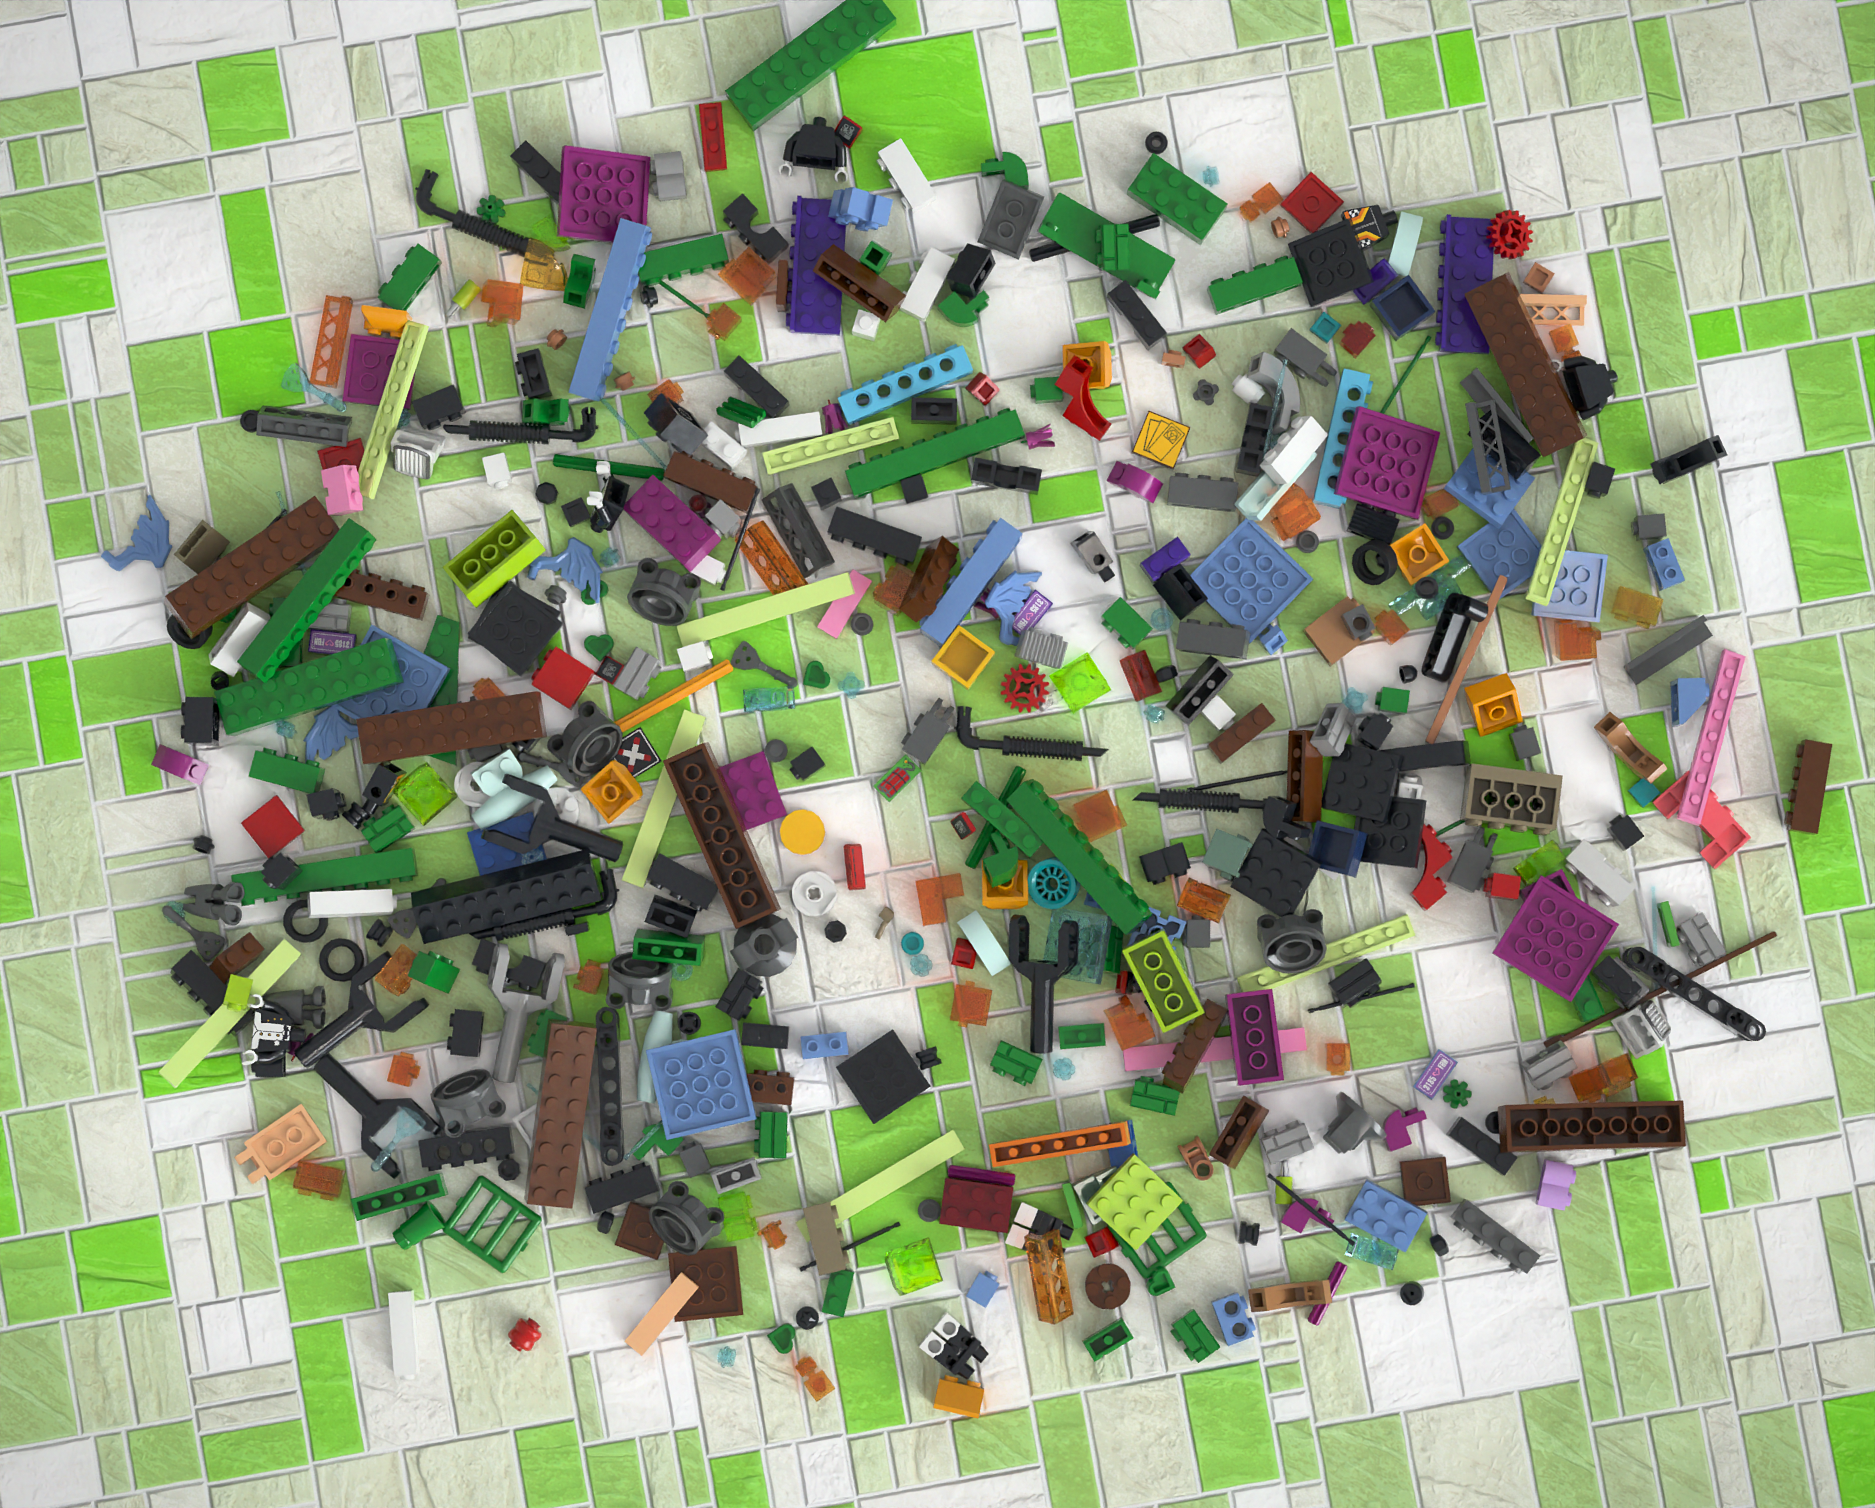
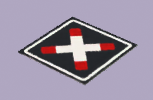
M641 727L622 738L620 749L613 759L623 764L634 778L661 762Z

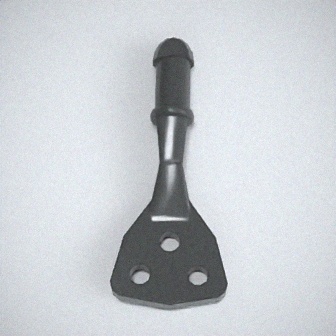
M743 641L734 651L731 660L732 667L742 670L759 669L767 672L774 677V680H779L790 688L798 685L794 677H790L781 672V670L773 669L763 663L757 651L748 642Z
M526 752L517 754V759L522 763L526 762L536 765V767L548 765L549 768L559 772L566 782L575 787H580L586 777H582L574 772L570 773L568 771L569 767L564 762H550L541 756L537 757Z
M439 878L432 887L444 885L446 880ZM412 908L398 911L388 918V922L395 932L406 939L411 937L417 925ZM409 918V921L405 922L404 919ZM397 919L398 923H394L393 920Z
M166 905L162 908L163 914L176 923V926H180L195 939L197 950L204 960L209 961L219 953L225 943L224 937L213 932L199 931L193 928L185 920V917L180 916L171 906ZM204 940H208L209 943L204 944Z

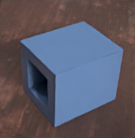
M987 1270L984 1274L979 1272L966 1297L986 1308L1000 1284L996 1281L998 1277Z

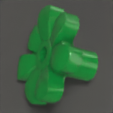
M489 195L488 201L485 198L480 199L479 203L482 207L477 208V214L483 215L481 219L487 222L491 219L492 223L496 224L499 222L498 216H505V210L501 209L505 204L501 199L496 201L495 195Z
M1453 1079L1450 1081L1451 1086L1445 1085L1443 1087V1092L1447 1093V1095L1443 1096V1100L1445 1103L1451 1101L1450 1107L1457 1109L1459 1104L1465 1107L1468 1104L1466 1098H1470L1472 1092L1466 1090L1468 1087L1466 1082L1463 1081L1459 1084L1458 1080Z

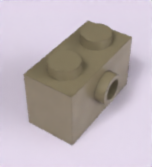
M202 519L174 555L199 574L212 565L217 557L225 551L230 541Z

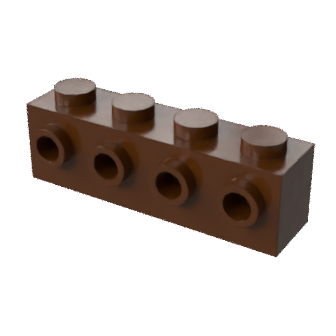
M834 244L821 254L813 269V272L885 323L899 311L907 296Z
M682 451V453L673 452L663 475L665 479L716 501L721 499L726 505L747 514L751 501L754 498L756 487L758 488V486H755L756 482L747 477H743L741 480L734 477L735 473L726 468H722L720 471L713 468L714 464L705 459H701L699 462L692 459L693 455L690 456L685 451Z
M943 535L926 547L899 607L903 613L915 622H918L926 615H932L936 610V601L943 594V585L950 578V569L957 562L956 556L959 548Z
M358 569L351 572L344 585L334 594V597L421 621L423 620L430 596L427 592H424V587L413 584L411 588L405 587L402 581L391 578L389 582L383 581L380 575L368 573V576L361 575Z
M1290 730L1288 734L1287 800L1297 803L1292 819L1296 823H1316L1321 821L1323 756L1310 742L1314 733L1311 730Z
M1807 739L1802 740L1801 744H1797L1795 757L1798 758L1797 767L1794 766L1792 771V780H1795L1794 787L1790 789L1788 795V802H1791L1790 811L1786 812L1784 824L1787 825L1788 831L1811 835L1818 834L1832 744Z
M1209 999L1206 1000L1204 1005L1202 1004L1205 1013L1198 1016L1193 1024H1188L1183 1033L1186 1038L1183 1043H1177L1172 1053L1175 1055L1173 1061H1167L1162 1070V1074H1164L1163 1084L1182 1094L1227 1015L1228 1009Z
M754 1069V1074L746 1073L753 1102L792 1105L795 1078H791L790 1073L777 1072L776 1076L767 1075L766 1070Z

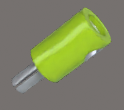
M468 279L451 299L454 304L445 315L451 319L460 308L465 310L479 296L482 289L472 280Z
M1283 1160L1280 1164V1176H1276V1179L1292 1191L1293 1177L1288 1176V1161ZM1276 1184L1275 1204H1292V1197Z

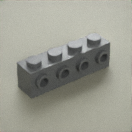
M1463 1199L1451 1215V1218L1455 1220L1454 1226L1462 1232H1465L1467 1229L1473 1234L1472 1239L1481 1246L1484 1244L1492 1248L1491 1254L1499 1260L1505 1258L1510 1262L1508 1266L1518 1274L1521 1271L1528 1274L1541 1256L1466 1199Z

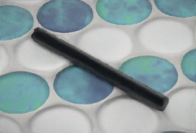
M1154 214L1122 224H1128L1129 232L1135 234L1159 227L1160 220L1158 215ZM1054 242L1030 249L1029 255L1031 260L1035 262L1070 251Z

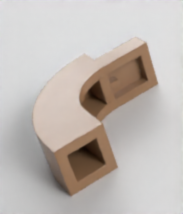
M1611 712L1594 726V729L1606 745L1640 779L1644 778L1652 784L1667 770L1665 764L1647 751L1631 734L1624 722Z
M1329 1280L1299 1281L1248 1289L1251 1312L1332 1303Z

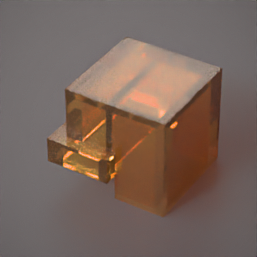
M748 246L736 260L733 258L718 273V276L745 302L752 306L776 278V273Z
M487 279L483 283L481 302L490 303L487 326L497 327L500 323L515 325L520 320L524 284Z
M1295 483L1290 486L1269 511L1271 517L1274 518L1270 522L1282 541L1288 538L1291 539L1320 520L1321 517L1311 498L1307 497L1304 490Z
M1573 620L1554 621L1556 657L1560 661L1597 658L1596 640H1601V631L1595 626L1577 627V623H1573Z
M1107 789L1072 806L1079 820V823L1076 825L1079 831L1087 835L1090 843L1127 826L1119 806L1113 805Z
M966 981L965 985L956 984L950 1020L959 1022L958 1026L967 1028L968 1024L986 1027L992 990L974 987L975 982Z
M1127 995L1118 998L1119 1004L1103 1010L1116 1042L1122 1051L1156 1037L1144 1012L1137 1015Z

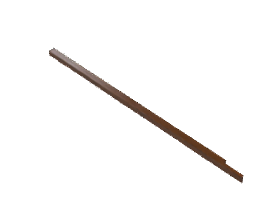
M1773 931L1686 976L1692 979L1776 937L1777 934ZM1679 978L1669 983L1672 988L1679 985ZM1660 987L1646 994L1635 1006L1642 1004L1666 992L1667 990ZM1620 1007L1563 1037L1559 1034L1543 1043L1548 1048L1560 1040L1565 1042L1628 1011V1009Z

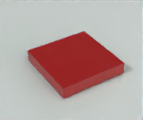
M1310 172L1280 206L1312 234L1324 225L1344 201L1315 174Z
M358 438L348 441L346 447L331 446L317 452L323 470L340 465L356 466L358 472L365 449L362 439Z
M278 795L274 796L241 822L242 826L268 859L305 832V829Z

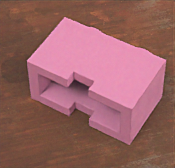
M340 465L321 470L323 487L328 488L329 494L328 497H325L328 515L342 516L363 511V498L360 493L359 474L356 466Z

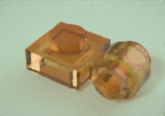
M1269 182L1251 196L1255 203L1248 200L1239 208L1241 210L1240 214L1251 223L1261 215L1259 213L1260 209L1264 214H1267L1284 199Z
M1571 323L1549 331V336L1556 353L1565 352L1564 356H1561V361H1564L1565 358L1582 356L1579 350H1573V347L1578 346L1579 342Z
M804 1356L797 1361L798 1364L795 1368L802 1377L805 1375L809 1377L804 1382V1385L816 1402L835 1389V1386L823 1369L815 1373V1368L818 1366L811 1356L807 1358Z

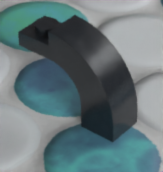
M1716 435L1676 454L1659 459L1650 465L1653 469V475L1659 484H1665L1728 456L1719 435Z

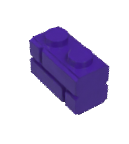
M1177 536L1141 562L1140 567L1150 581L1155 583L1169 570L1187 560L1191 554Z

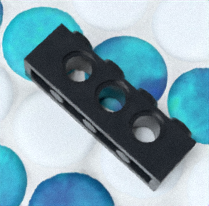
M511 1126L463 1133L455 1138L444 1136L418 1141L422 1168L428 1167V1171L441 1170L442 1165L450 1163L451 1168L465 1166L464 1161L473 1160L474 1164L486 1163L488 1157L496 1156V1161L510 1159V1154L515 1153ZM487 1139H492L495 1142L496 1147L492 1152H487L484 1149V1142ZM466 1142L470 1143L473 1147V1152L469 1156L464 1155L461 1151L462 1145ZM442 1146H446L450 1150V1156L447 1159H442L439 1156V1149Z

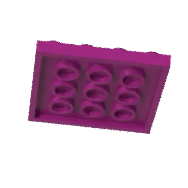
M567 145L562 146L557 236L613 243L620 218L647 226L650 157Z
M1356 407L1334 494L1414 520L1418 519L1440 432L1364 407Z
M1540 875L1492 954L1571 1002L1619 924Z

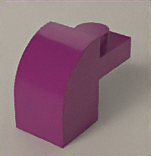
M1116 461L1106 480L1110 484L1125 489L1137 498L1150 503H1154L1163 486V483L1151 474L1131 464L1126 465L1119 461Z
M162 744L159 745L151 765L197 785H201L209 767L204 762Z
M1416 1107L1405 1111V1116L1402 1117L1400 1110L1396 1109L1386 1117L1382 1129L1387 1134L1384 1141L1389 1152L1412 1144L1406 1126L1427 1119L1424 1110L1418 1111Z
M1301 1198L1314 1209L1319 1202L1312 1198ZM1296 1200L1287 1207L1279 1221L1299 1233H1302L1309 1218L1328 1227ZM1319 1207L1317 1212L1333 1224L1334 1220L1330 1218L1331 1213Z

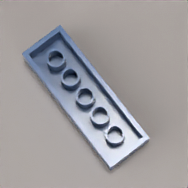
M1002 518L998 522L992 521L986 530L987 537L985 540L980 538L973 548L974 555L971 559L966 557L960 565L959 570L961 573L958 577L953 575L946 585L947 592L936 601L935 605H937V608L930 616L926 615L919 622L921 626L920 633L941 648L956 627L963 621L1022 539L1023 533Z

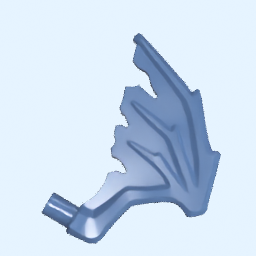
M151 495L147 496L146 507L151 512L152 521L147 515H140L137 521L139 530L134 529L133 536H131V541L134 542L135 547L128 546L122 554L116 557L107 550L101 555L109 563V566L116 571L123 570L134 560L151 561L155 568H162L172 549V545L169 544V520H165Z
M575 537L568 540V547L557 556H538L529 564L530 569L527 578L535 580L538 570L549 569L557 572L561 568V577L566 579L568 583L573 580L575 588L580 591L586 589L587 581H589L591 587L590 597L596 603L600 602V573L603 572L592 555L593 549Z
M1014 571L1000 583H994L985 600V605L987 608H994L1001 619L999 640L1002 643L1018 645L1019 638L1013 636L1012 631L1015 620L1012 613L1020 612L1024 606L1022 600L1027 599L1032 592L1029 586H1023V584L1029 581L1037 582L1039 577L1042 576V572L1017 573V571Z
M332 706L314 716L316 721L303 740L306 742L305 763L307 759L315 761L314 758L317 750H319V757L326 760L332 755L333 749L339 751L341 747L345 746V736L350 740L359 737L357 724H351L340 715V711Z

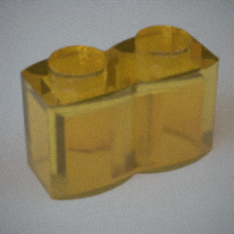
M1619 586L1610 613L1615 615L1614 619L1627 622L1630 619L1637 622L1636 626L1649 629L1650 626H1656L1663 599Z

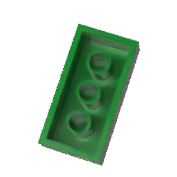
M1155 153L1151 155L1127 190L1129 197L1154 214H1157L1158 217L1199 245L1206 239L1228 203Z

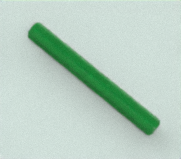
M555 454L553 457V465L555 467L597 472V461H605ZM608 461L610 463V474L649 479L654 475L659 481L664 479L665 470L663 468Z
M1020 766L1015 767L998 799L1007 808L1009 803L1006 799L1019 787L1026 774V770ZM988 821L965 862V865L972 869H975L990 842V834L996 831V828Z

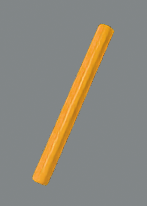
M726 659L618 719L615 723L620 727L622 733L732 672L733 667L730 661Z

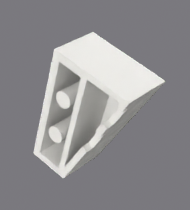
M1585 839L1581 840L1563 859L1567 863L1565 868L1573 875L1577 873L1583 878L1582 884L1590 891L1594 889L1599 894L1598 899L1607 907L1609 905L1612 907L1619 906L1638 886L1634 881L1629 882L1621 874L1622 871L1618 867L1612 866L1606 860V857Z

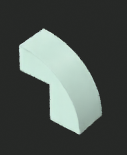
M1402 211L1388 263L1398 275L1407 276L1409 275L1423 217Z
M977 910L957 922L992 976L1011 964Z

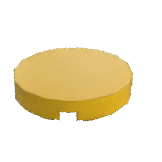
M804 809L793 811L785 817L781 824V841L792 853L799 855L811 854L819 849L824 841V824L820 817L812 811Z

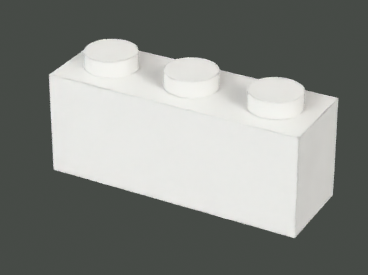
M901 138L878 152L879 159L876 161L883 172L887 170L891 178L888 180L895 191L899 190L903 197L900 200L906 210L911 209L915 213L936 200L935 192Z
M932 247L928 252H923L919 263L922 265L918 272L914 271L908 282L911 286L908 292L903 291L907 296L900 307V311L922 322H925L947 280L948 271L955 264L954 258Z
M1299 416L1291 422V428L1278 438L1277 445L1265 454L1264 460L1259 466L1276 485L1289 484L1328 434L1312 416Z
M246 602L208 654L210 664L234 677L237 671L240 672L243 669L237 661L270 620V615Z

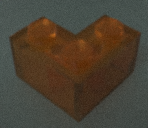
M899 563L895 567L891 565L885 575L887 580L883 584L879 582L873 592V597H875L874 603L899 617L902 612L899 607L915 572Z
M957 873L915 881L923 927L946 923L942 900L964 896L961 874Z
M1625 1053L1599 1065L1582 1070L1568 1078L1578 1102L1588 1100L1589 1103L1602 1099V1094L1609 1097L1631 1087L1630 1082L1637 1079L1638 1076L1629 1054Z

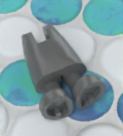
M231 882L225 887L221 884H203L185 888L184 894L194 896L196 900L195 903H183L182 910L206 919L219 920L221 918L227 925H237L241 921V909L236 905L225 904V901L237 903L243 899L245 893L241 883Z
M324 986L315 987L313 993L305 995L304 989L275 992L262 996L264 999L277 1002L289 1011L290 1017L294 1019V1025H304V1020L312 1021L316 1029L324 1028L325 1009H303L305 1005L325 1006L326 995Z

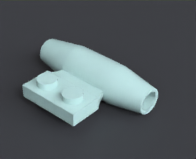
M508 747L470 772L483 793L491 796L471 816L479 828L484 830L508 819L537 800V798L512 790L508 785L502 783L505 773L547 789L557 781V778L548 765L523 776L521 765Z
M654 1011L645 1035L638 1068V1101L655 1104L657 1099L646 1050L687 1041L684 1039L672 1041V1013Z

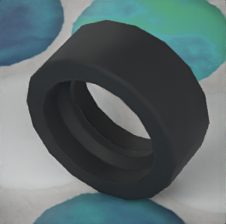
M1368 541L1357 548L1352 557L1354 573L1365 584L1379 585L1391 578L1397 570L1398 561L1396 553L1384 541ZM1367 551H1375L1381 556L1385 566L1384 573L1377 575L1369 570L1365 562Z
M173 614L168 619L166 626L172 640L187 649L201 648L213 631V626H210L201 632L200 635L191 639Z
M307 899L293 902L286 909L283 916V926L286 933L292 939L302 943L320 939L327 929L328 918H319L318 927L313 933H298L294 929L292 918L297 910L308 908Z
M338 938L324 945L320 952L319 964L321 970L328 978L334 981L345 982L352 980V976L363 968L364 956L358 944L349 939ZM340 946L349 948L355 957L353 968L343 974L333 971L328 963L331 951Z

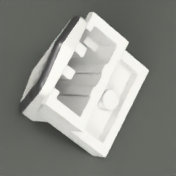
M402 426L400 430L396 431L391 440L394 470L411 477L430 479L434 463L445 444L446 437Z
M1652 1000L1645 1002L1641 1006L1639 1004L1611 1020L1635 1059L1662 1047L1665 1043L1664 1040L1671 1033V1027L1665 1015Z

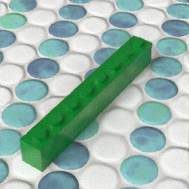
M1010 408L1003 409L997 412L998 416L990 419L989 416L981 417L976 420V424L970 426L967 423L955 427L954 432L948 434L946 431L939 432L933 435L934 439L925 441V439L917 440L912 443V447L906 449L903 446L891 450L890 455L884 457L882 454L875 455L869 458L870 462L865 464L856 462L849 465V469L845 470V474L854 499L900 483L901 480L934 471L1025 438L1016 409L1012 411Z
M348 518L237 662L250 674L266 683L275 674L282 661L289 656L296 643L303 638L310 625L317 620L323 608L331 602L332 597L344 585L351 572L358 567L365 554L372 549L376 538L368 530Z
M1034 779L1024 781L1006 799L1008 803L1125 935L1135 932L1152 915L1148 904L1137 897L1133 887L1121 879L1117 869L1105 861L1102 852L1090 844L1087 835L1074 826L1071 817L1059 809L1058 803L1043 791L1044 788L1038 781Z
M407 848L300 864L298 866L303 871L284 890L270 888L262 880L265 877L261 873L262 870L233 874L231 879L232 882H238L243 885L245 894L240 901L241 906L255 905V900L264 899V903L278 901L277 897L286 896L287 899L300 898V893L323 892L322 890L327 889L345 891V887L353 885L354 889L368 888V883L376 882L377 886L391 884L390 880L399 879L400 883L413 881V876H418L415 849Z

